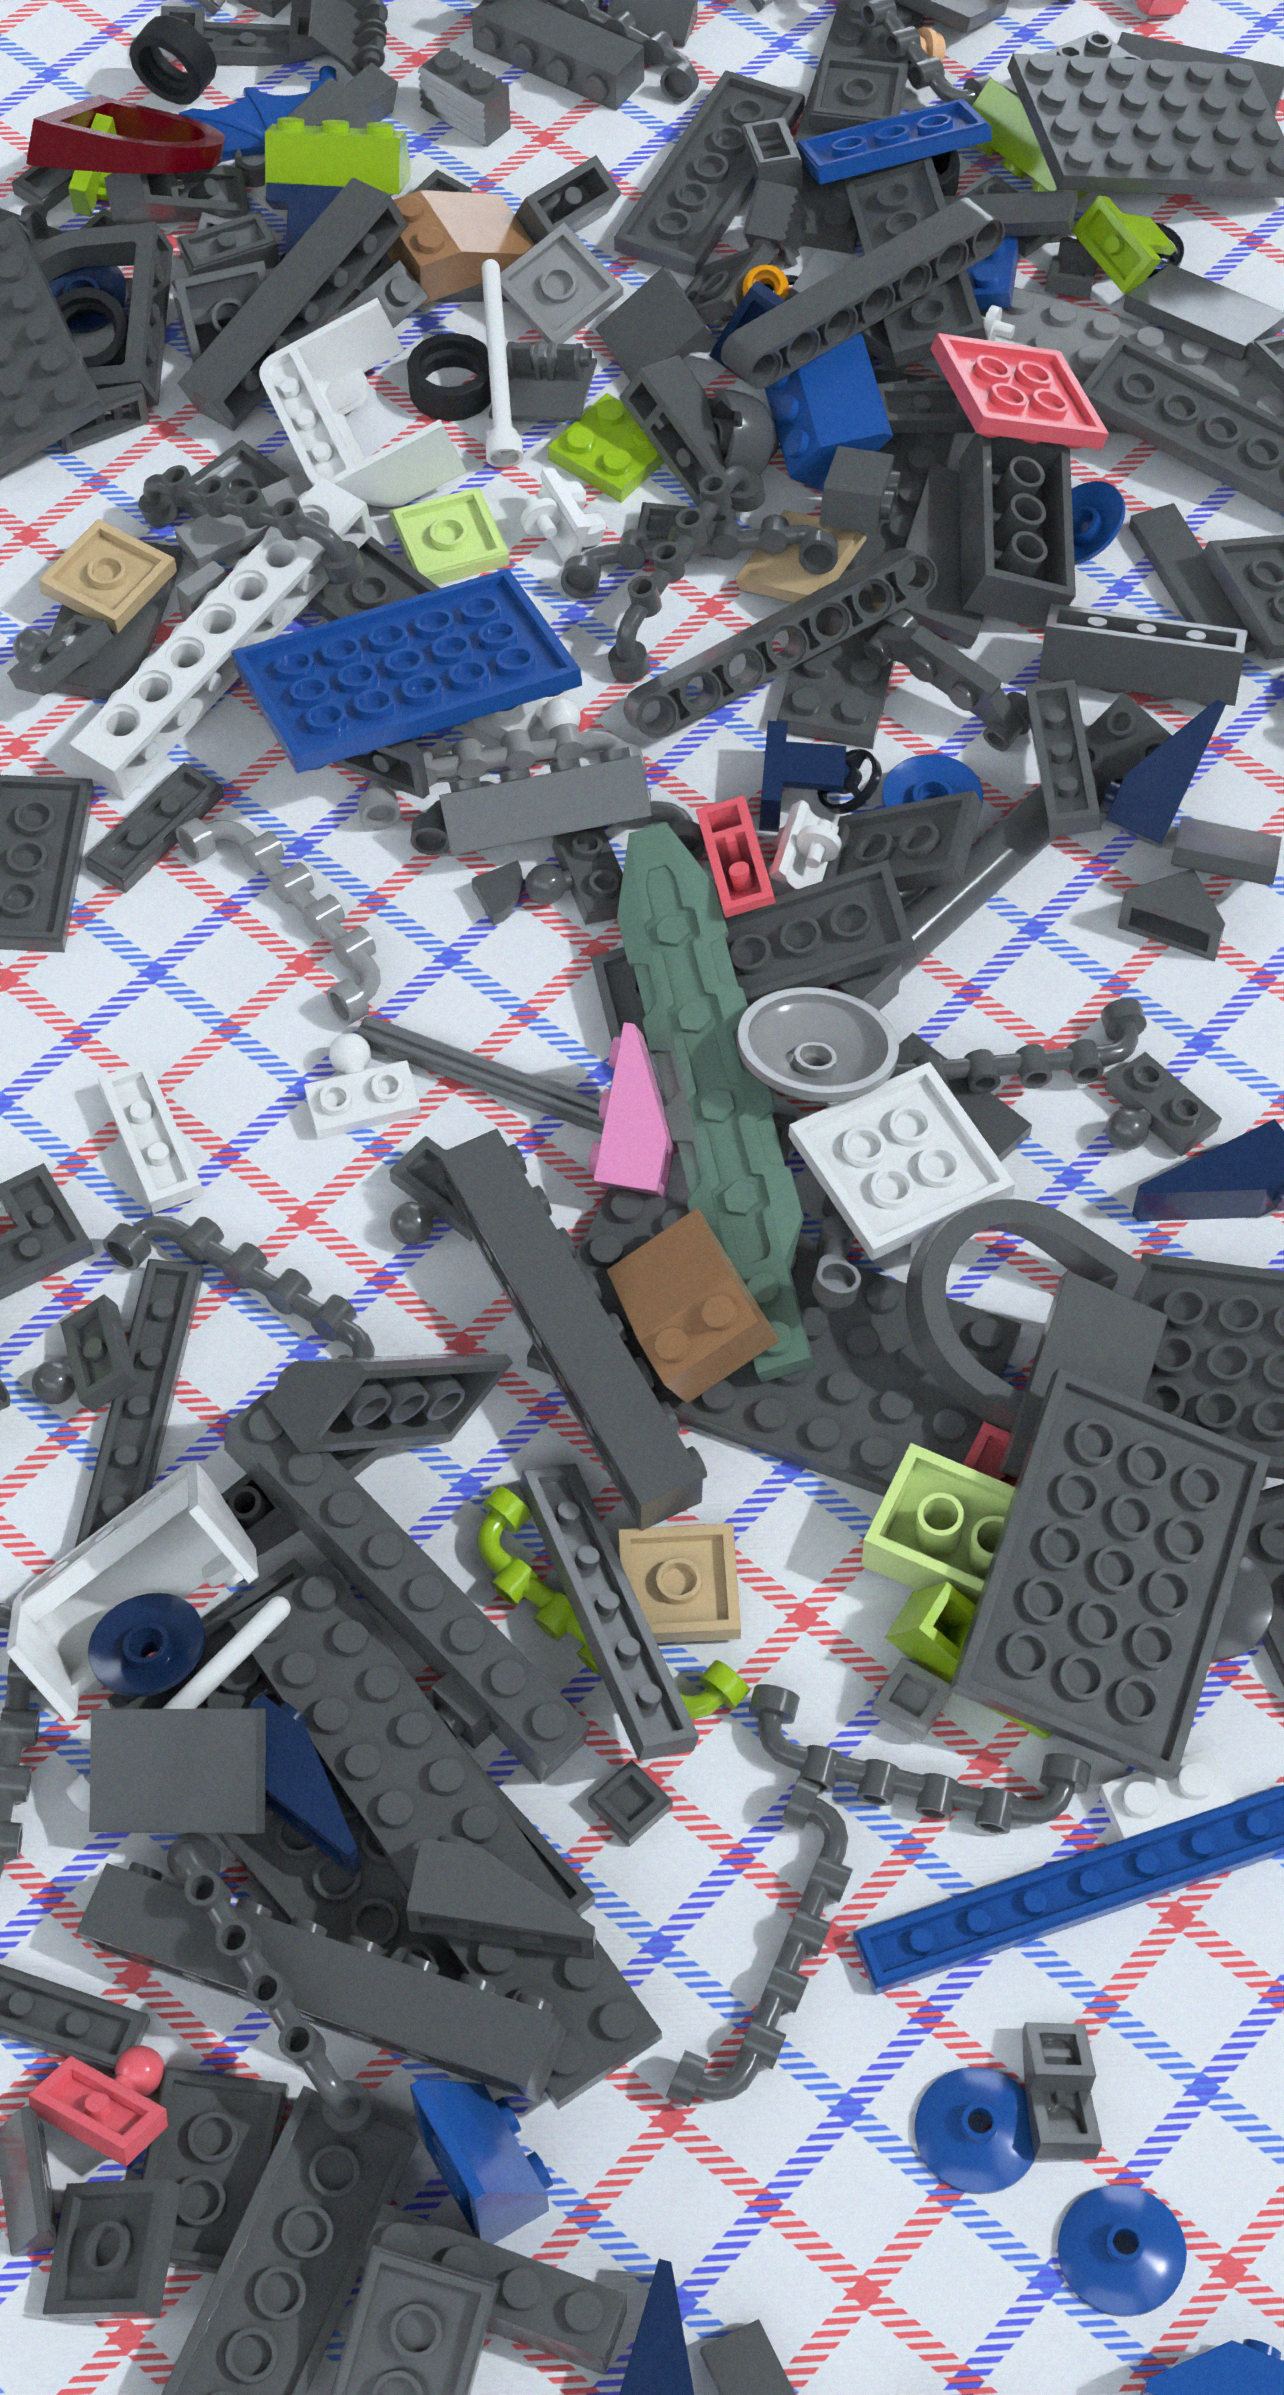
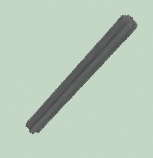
M372 1016L364 1017L358 1028L357 1034L368 1042L372 1050L402 1061L407 1060L410 1064L599 1134L603 1133L605 1121L599 1120L600 1100Z

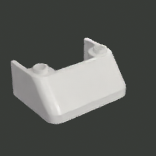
M378 298L274 352L262 363L259 377L313 486L323 477L369 505L397 508L467 472L440 419L365 458L344 415L361 406L369 396L370 384L364 372L405 351Z
M196 1461L188 1462L40 1574L18 1594L12 1604L6 1653L64 1720L69 1723L77 1717L79 1695L82 1692L92 1695L104 1687L97 1680L90 1667L88 1646L95 1627L111 1609L130 1598L149 1593H165L185 1599L205 1582L210 1587L224 1584L227 1588L236 1585L243 1579L250 1584L259 1577L256 1548L210 1477Z

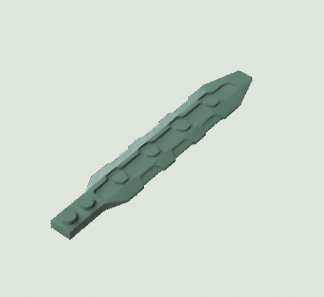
M665 821L629 833L617 920L629 966L634 968L646 1015L642 1022L651 1054L656 1056L667 1106L664 1108L671 1140L674 1144L678 1145L690 1194V1197L687 1199L689 1213L696 1208L701 1211L780 1340L753 1359L760 1381L765 1382L815 1366L790 1271L804 1215L792 1170L786 1167L772 1116L776 1109L770 1087L747 1069L738 1053L736 1042L738 1025L742 1015L748 1009V1003L744 989L738 987L726 941L729 932L717 887Z

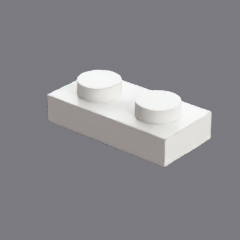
M1211 1748L1184 1756L1177 1777L1169 1782L1144 1771H1139L1101 1784L1098 1792L1119 1841L1235 1802Z

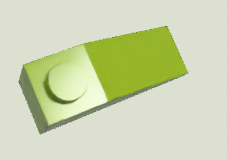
M948 1582L913 1591L885 1638L922 1669L951 1685L976 1606ZM986 1706L1042 1739L1049 1738L1052 1734Z

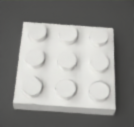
M930 1062L886 1081L882 1086L866 1095L836 1103L789 1125V1139L871 1261L926 1236L941 1221L953 1214L980 1203L1006 1199L1014 1193L1016 1183Z

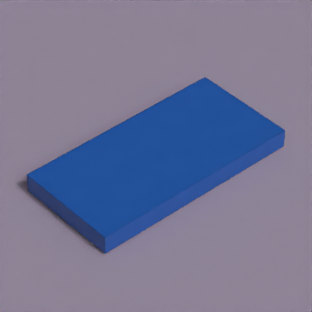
M962 98L798 140L795 145L802 159V164L821 185L992 141L991 125Z

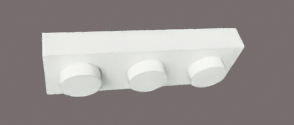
M149 1060L98 1077L101 1091L152 1213L203 1196L202 1184Z

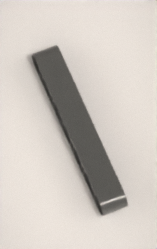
M962 198L735 330L723 344L721 359L725 365L753 388H766L990 256L1003 241L1005 225L1000 219L973 199Z
M906 548L891 550L638 686L628 694L624 701L623 711L625 718L631 726L649 737L661 738L667 736L925 597L933 590L937 583V567L931 558L922 553ZM913 561L916 567L915 576L912 581L904 585L901 578L902 570L905 565ZM871 584L874 591L873 598L867 606L861 608L858 601L859 593L866 585ZM829 607L831 620L827 627L818 631L815 624L816 617L823 608ZM786 630L789 637L788 644L782 652L775 654L772 648L773 640L779 632ZM743 653L746 659L745 668L739 675L731 677L729 672L730 662L736 655ZM701 677L703 689L700 695L695 699L688 700L686 697L688 683L693 678ZM658 700L660 704L659 715L652 722L644 723L642 718L643 709L649 702Z

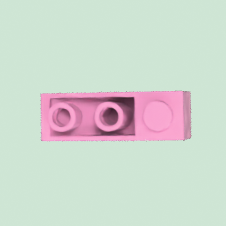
M624 1022L621 1037L615 1036L610 1048L609 1067L615 1069L611 1089H604L601 1095L599 1120L605 1122L601 1142L594 1141L590 1151L589 1172L594 1174L593 1181L604 1190H608L610 1187L655 1195L666 1199L675 1144L671 1140L664 1105L644 1035L635 1024Z

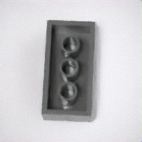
M975 433L959 459L962 609L1045 630L1051 603L1069 606L1076 597L1070 448L1062 444L1047 442L1031 444L1021 439L1002 436L987 438L979 433Z

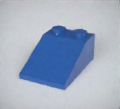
M420 2079L410 2085L421 2141L475 2238L494 2244L549 2211L546 2189L553 2186L552 2180L538 2154L533 2151L525 2156L514 2135L521 2131V2127L512 2108L504 2097L494 2102L485 2084Z

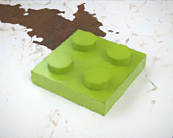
M608 393L581 416L580 421H575L548 446V460L620 503L665 462L622 401Z

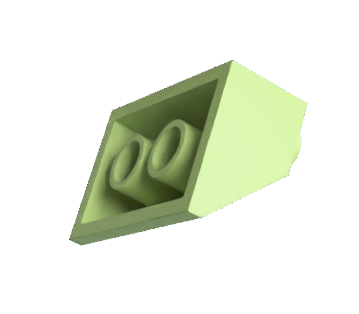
M910 1443L863 1540L861 1566L915 1590L948 1582L976 1606L1015 1487Z

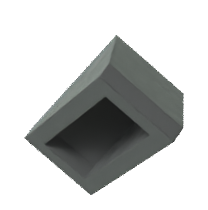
M1190 869L1127 889L1123 897L1117 928L1215 962L1225 922L1195 870Z

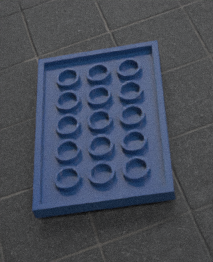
M509 568L232 650L237 672L297 774L307 770L321 769L327 764L356 755H366L376 749L398 742L415 740L424 734L450 726H460L468 723L470 720L492 713L509 711L518 705L544 697H554L564 691L582 686L580 667Z

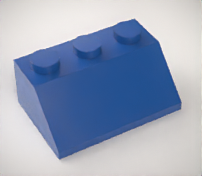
M860 333L764 388L789 478L820 492H823L824 483L838 446L877 452L893 437L864 338Z

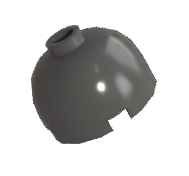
M713 390L716 394L715 398L707 399L725 469L733 465H741L748 469V471L761 475L779 447L778 435L770 413L764 403L752 395L735 390Z

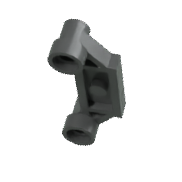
M900 609L877 622V631L863 648L866 656L879 666H886L890 660L903 663L917 679L931 683L948 695L955 706L976 715L987 727L983 731V736L991 747L999 751H1006L1018 735H1024L1031 729L1025 695L1018 692H1010L1006 696L1000 687L1002 684L1001 680L922 624L919 627L917 621L907 611Z

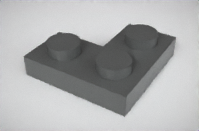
M44 1163L0 1184V1201L16 1227L0 1235V1300L94 1254L91 1241Z

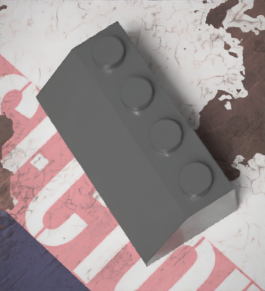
M413 1354L407 1356L294 1361V1363L287 1366L280 1373L278 1384L264 1403L301 1454L452 1441L513 1362L507 1354Z

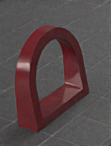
M97 95L34 118L26 164L38 167L123 174L192 172L209 169L221 163L225 136L216 128L185 116ZM96 113L113 117L117 135L90 129Z

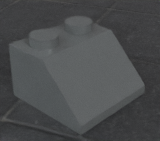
M264 260L180 278L170 282L181 330L193 364L266 280L268 276Z

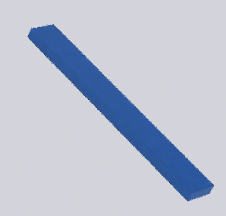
M1284 1785L854 1932L853 1942L874 1995L1284 1854Z

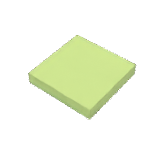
M480 487L389 511L390 523L407 563L436 585L510 565L509 552Z

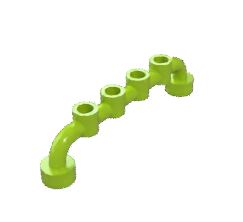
M498 1485L482 1502L488 1514L479 1526L477 1538L480 1557L497 1574L490 1582L492 1587L503 1599L513 1606H516L525 1597L538 1607L540 1611L533 1619L554 1640L560 1641L567 1632L583 1644L582 1648L577 1652V1656L591 1671L602 1677L568 1598L564 1594L552 1590L539 1579L537 1574L525 1562L517 1557H512L501 1547L500 1535L503 1530L506 1529L516 1534L532 1515L526 1505L507 1488ZM714 1660L699 1677V1681L705 1689L694 1696H687L681 1693L680 1695L691 1720L709 1716L722 1705L734 1710L748 1695L750 1689L734 1670L723 1662Z

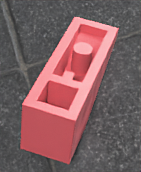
M745 795L696 809L725 918L775 904V897Z

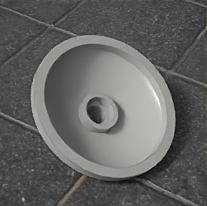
M799 987L768 994L748 1007L740 1019L736 1042L739 1056L747 1069L755 1077L781 1094L809 1102H842L858 1098L876 1090L893 1074L899 1054L897 1034L891 1023L880 1011L857 997L825 988Z

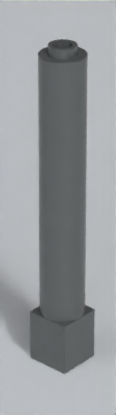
M1093 776L1094 784H1095V789H1096V795H1097V797H1098V792H1097V788H1096V780H1095V778H1094V776ZM1041 784L971 846L962 881L926 887L904 907L918 956L820 988L852 995L867 1002L878 1011L885 1007L899 994L900 981L1057 837H1049Z

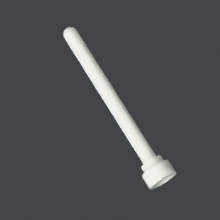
M488 259L482 264L481 270L493 429L485 440L486 461L490 465L505 468L518 465L523 461V441L521 436L517 434V430L512 427L500 266L497 261Z
M281 1596L273 1597L162 1709H196L289 1615L291 1610L289 1601ZM82 1772L65 1789V1792L72 1802L89 1817L90 1773Z

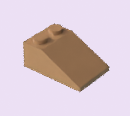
M419 190L393 200L409 226L386 251V254L393 264L400 260L429 296L420 305L481 284V267L484 261L488 259L497 261L501 273L535 246L501 194Z
M698 1208L607 1269V1273L641 1347L663 1384L686 1403H689L780 1341Z

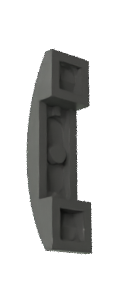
M161 6L160 16L168 15L183 20L194 27L207 40L214 52L216 63L239 66H271L293 63L324 53L308 38L310 12L291 11L290 25L206 22L204 7Z

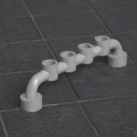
M572 723L555 726L549 731V739L532 742L528 732L525 730H510L501 738L502 747L482 750L481 743L477 739L463 738L453 745L452 756L433 759L430 749L417 746L424 756L429 787L435 784L438 778L459 775L462 779L480 778L489 769L505 766L510 770L525 767L531 768L535 761L557 758L560 761L575 757L580 759L585 752H605L629 747L631 757L642 755L645 773L647 770L642 751L638 746L626 743L617 735L606 731L580 733L578 726ZM373 779L367 786V791L359 797L357 805L363 825L369 829L382 830L393 826L399 820L401 812L397 796L391 790L392 787Z
M193 818L176 828V837L182 851L194 863H198L216 852V841L227 840L235 843L242 850L243 857L249 867L255 872L261 870L272 882L277 896L286 904L291 902L302 913L303 920L308 929L316 936L322 934L333 946L334 953L340 963L346 968L353 967L360 975V981L357 984L347 978L327 990V998L335 1015L344 1024L351 1025L369 1013L367 1002L376 995L381 984L380 969L371 957L376 952L373 938L361 926L348 933L340 925L345 920V914L341 904L333 895L328 894L317 900L309 892L314 889V880L304 864L298 862L286 868L279 861L284 857V850L281 842L273 832L267 831L256 837L252 831L237 822L216 820L204 824L198 818Z

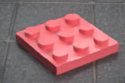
M937 333L930 350L976 433L987 438H997L998 436L1017 438L1031 444H1038L1040 442L1062 444L1070 449H1080L1081 447L1102 449L1109 433L1061 351Z

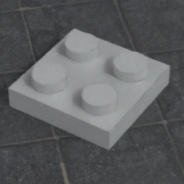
M562 223L500 273L502 294L547 344L553 342L556 344V347L558 344H563L623 296V286L565 223Z

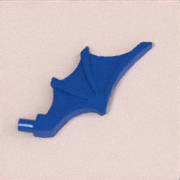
M328 65L321 67L319 70V81H311L310 92L304 94L272 95L261 92L256 87H245L243 91L245 97L232 105L213 110L192 108L179 112V115L208 124L224 134L225 144L221 162L234 159L238 149H240L242 157L265 154V131L272 124H277L278 118L287 117L329 77L337 81L336 70Z

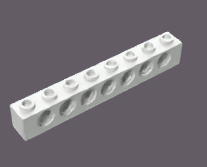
M323 477L309 491H305L297 499L305 516L326 524L343 541L355 543L358 549L373 534L367 503ZM270 527L263 540L247 556L239 559L233 571L217 588L210 590L206 594L202 604L185 622L179 623L174 628L170 638L153 655L148 656L141 663L139 670L121 689L111 694L106 705L89 723L82 725L78 729L69 745L80 773L125 800L240 677L234 665L232 650L276 638L328 583L330 579L321 563V556L325 549L316 541L304 536L297 540H287L283 538L279 529Z

